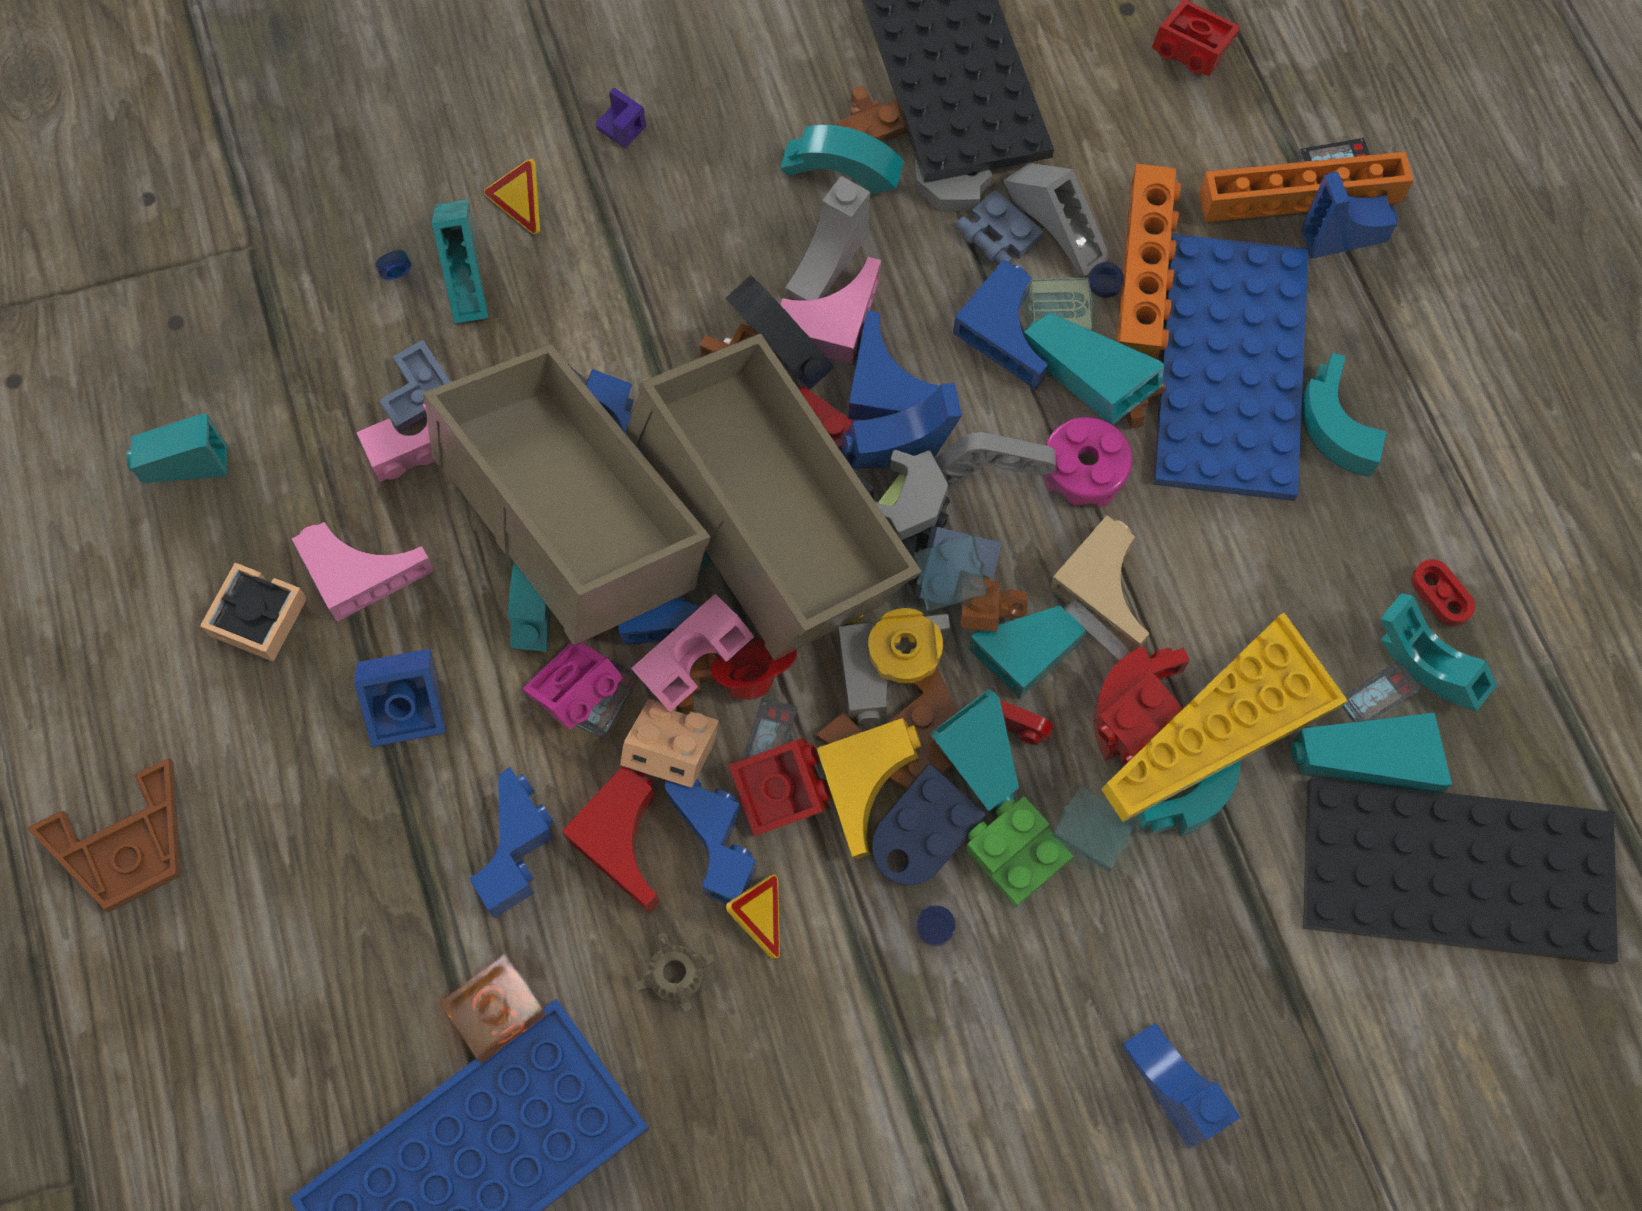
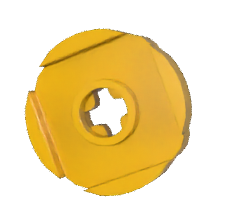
M911 608L895 609L883 615L875 627L873 626L868 639V654L872 665L877 669L881 678L905 684L921 681L935 672L942 656L943 638L934 621L932 623L928 618L924 617V613ZM901 638H908V642L915 644L916 648L911 649L909 654H903L901 650L895 648V645L900 644Z

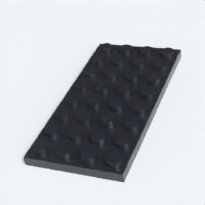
M862 0L924 182L1053 157L1054 147L998 0Z
M1310 778L1307 781L1303 929L1614 964L1618 962L1614 812Z

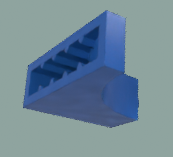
M1339 172L1324 175L1300 231L1311 259L1388 242L1397 226V214L1395 209L1390 207L1386 195L1372 198L1348 196Z
M1003 260L955 316L953 334L1037 390L1045 379L1048 364L1031 349L1023 335L1019 321V310L1029 294L1032 277L1022 267L1012 265Z
M867 311L849 400L848 418L869 420L903 411L928 398L938 389V385L913 377L892 359L881 337V313Z
M955 383L941 384L928 398L903 411L880 418L852 421L841 440L842 453L848 457V462L852 469L890 467L891 456L894 450L912 456L929 450L935 458L962 417Z
M678 597L619 624L622 645L661 642L701 606Z
M1156 1023L1121 1045L1189 1149L1208 1140L1241 1118L1217 1081L1211 1082L1198 1074L1176 1051Z

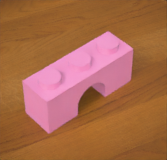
M390 418L357 432L380 482L385 479L398 478L406 470L418 465H428L435 461L431 457L428 422L420 433L412 436L398 433Z
M714 594L631 669L671 712L698 688L690 677V669L699 657L707 653H716L727 662L754 636L738 615Z

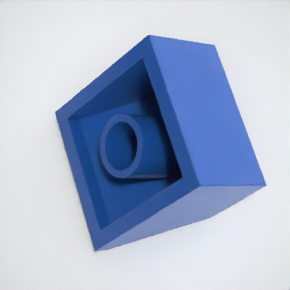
M431 649L357 662L354 684L371 747L445 733L440 686Z

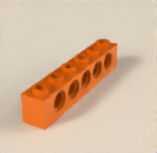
M1397 152L1207 171L1199 191L1204 222L1309 212L1324 175L1339 172L1348 196L1372 198L1386 195L1389 204L1402 203L1414 181L1407 153Z
M1136 163L1130 188L1116 342L1157 359L1160 350H1166L1169 330L1163 329L1164 320H1169L1171 311V300L1166 299V290H1171L1174 270L1168 269L1169 260H1174L1176 240H1171V231L1175 232L1177 228L1179 212L1173 211V204L1179 201L1181 182H1175L1176 168ZM1148 232H1154V233H1156L1157 235H1152V234H1149ZM1144 261H1151L1154 264H1148ZM1141 290L1150 291L1152 294H1145ZM1138 320H1145L1150 324L1145 325L1140 323Z

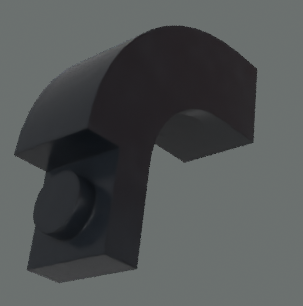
M752 275L746 278L725 298L757 334H762L770 348L807 389H812L834 368V365L821 352L806 332Z

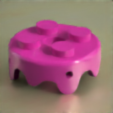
M1081 417L1066 421L1058 426L1049 436L1045 445L1055 449L1056 470L1050 474L1043 475L1044 485L1050 492L1054 490L1060 492L1070 504L1075 506L1097 504L1099 507H1104L1110 504L1127 483L1132 468L1131 448L1121 431L1104 420ZM1083 452H1090L1097 458V463L1085 465L1080 462L1078 455Z

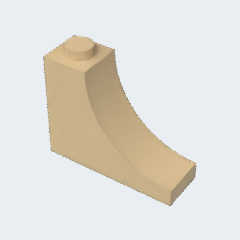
M1106 516L1053 576L1049 590L1129 652L1143 647L1150 634L1130 612L1121 587L1122 563L1131 550L1135 536L1126 524L1119 520L1114 521L1109 516Z

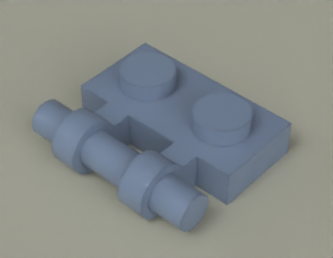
M996 189L972 209L971 217L977 222L972 223L963 216L955 225L963 233V238L970 244L975 243L985 252L984 256L991 263L997 262L998 264L1003 260L1010 264L1013 262V258L1007 254L1009 250L1020 259L1043 238L1044 234L1040 227ZM989 232L998 241L993 242L985 233Z

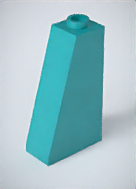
M1048 313L1039 321L1032 322L1024 331V337L1031 349L1048 364L1046 371L1112 425L1163 386L1164 364L1055 314Z
M1435 713L1303 728L1291 743L1292 759L1295 764H1299L1301 775L1444 792L1452 785Z

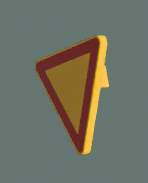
M528 159L485 188L484 194L529 232L537 234L540 232L536 163L533 159Z
M773 874L728 902L726 909L771 959H776L780 956L778 877Z

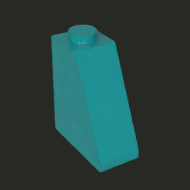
M199 414L132 436L131 450H127L126 462L128 469L133 471L141 483L226 477L228 444L208 414Z
M1059 605L999 624L997 632L977 631L971 636L968 649L1021 699L1082 643L1086 630L1084 629L1083 622L1075 613L1071 611L1066 612Z
M989 688L930 733L988 811L993 807L998 809L1005 801H1011L1015 796L1013 792L1019 788L1000 699Z

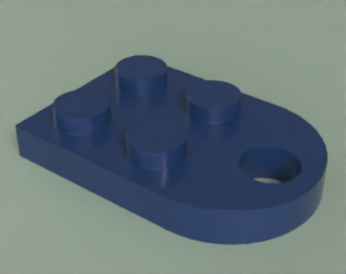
M927 764L876 824L870 839L872 861L877 870L894 883L916 885L926 882L939 872L986 813L931 764ZM893 850L901 851L906 858V865L900 872H893L887 865V857Z

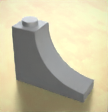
M1027 163L1003 180L1014 206L1035 218L1053 235L1066 252L1078 275H1088L1111 258L1073 169Z
M843 176L839 177L822 200L821 214L815 234L802 262L785 287V295L800 301L819 299L826 295L868 237L870 191Z
M948 614L925 616L932 623L934 621L939 627L943 641L948 640L950 631ZM877 622L838 627V642L848 717L862 725L873 724L880 721V718L886 717V695L891 680H885L879 676L868 654L869 634ZM901 638L900 644L895 645V648L901 650L903 654H909L911 649L916 648V645L910 644L908 638Z

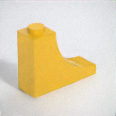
M903 718L817 748L851 855L856 859L871 855L868 822L873 802L880 788L898 769L909 762L919 759L916 748L922 747L918 732L915 725L908 727L907 722Z

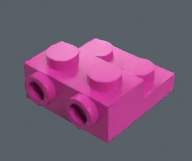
M570 642L522 690L531 700L545 708L556 721L571 730L575 725L588 719L591 709L616 691L618 683L623 679V676L607 657L582 642L576 645Z

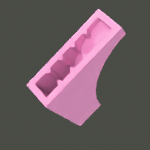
M868 257L861 272L850 284L827 297L802 301L782 299L781 306L827 358L853 365L863 334L866 313L870 311L880 280L881 260Z
M325 522L319 525L308 526L298 536L292 538L321 596L337 622L435 571L422 546L395 555L369 554L358 551L340 541L330 531Z

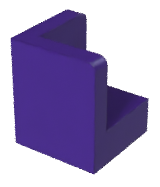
M612 88L609 92L611 107L596 122V128L626 148L646 127L644 107L616 88Z

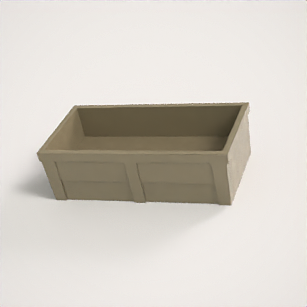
M761 333L640 383L638 389L640 393L627 426L626 434L634 445L638 446L644 457L710 535L709 544L705 547L704 552H707L766 643L764 646L774 661L824 636L839 626H843L882 606L906 582L916 578L922 572Z
M552 344L423 393L431 457L440 468H444L494 534L496 543L505 554L508 553L562 624L564 633L574 645L695 590L705 547L709 544L710 535Z

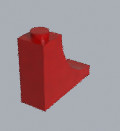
M622 766L562 830L566 841L650 914L660 901L638 869L636 837L642 817L655 799L653 788L651 787L653 781L643 772L632 771L630 768Z

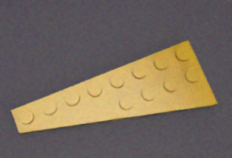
M1283 613L1261 632L1101 790L1122 822L1341 708L1348 700L1287 615Z

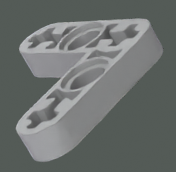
M976 432L964 436L935 458L948 483V488L956 486L984 465L1030 475H1046L1056 470V453L1054 448L984 432Z

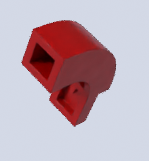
M1143 646L1123 657L1112 668L1102 685L1095 703L1093 720L1150 672H1153L1159 680L1183 673L1190 661L1184 647L1172 651L1171 648L1159 650L1152 654L1150 659ZM1093 721L1096 741L1104 761L1121 756L1122 754L1114 745L1110 746L1101 739L1096 731L1098 726Z

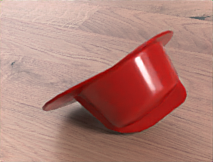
M763 638L746 644L727 662L721 656L714 660L711 667L712 677L718 684L727 688L732 699H757L770 691L776 676L786 671L795 662L798 653L797 649L774 661L764 646L766 644Z

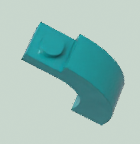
M811 125L805 127L802 138L788 141L780 169L788 176L816 169L837 171L853 178L864 189L870 191L871 195L897 188L904 160L885 143L861 131L836 125Z
M1332 352L1326 365L1320 363L1315 380L1310 379L1303 393L1301 409L1303 424L1312 443L1327 459L1345 470L1371 477L1380 463L1387 432L1359 424L1344 412L1338 399V386L1346 356Z
M514 562L508 605V618L511 619L510 648L546 652L549 648L550 608Z
M1401 593L1380 618L1387 632L1382 637L1381 642L1388 653L1403 670L1431 692L1456 705L1477 711L1496 688L1497 683L1487 661L1461 653L1438 638L1427 625L1414 596Z
M1241 760L1198 782L1196 789L1190 794L1161 802L1138 814L1136 818L1140 831L1152 828L1153 833L1163 832L1175 827L1174 823L1177 822L1180 835L1184 836L1207 825L1221 811L1233 794L1239 779Z

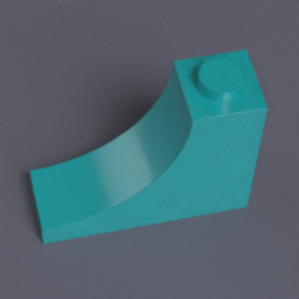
M469 199L436 204L433 212L432 227L454 324L488 318L489 314L477 254L476 232Z

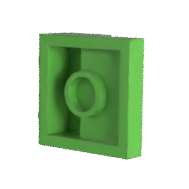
M1025 796L1017 802L1014 799L1005 801L995 812L999 817L989 826L984 821L978 824L967 835L971 841L967 844L965 850L1016 908L1074 857L1048 828L1049 823Z

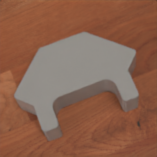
M915 157V190L939 211H972L980 203V196L991 186L992 172L989 170L981 171L975 176L961 175L924 182Z
M894 450L891 456L890 469L905 475L906 479L898 500L894 505L887 506L878 502L875 503L900 540H903L936 525L947 495L948 483L931 451L928 450L912 456Z

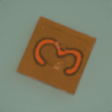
M505 955L440 1002L481 1064L547 1015Z

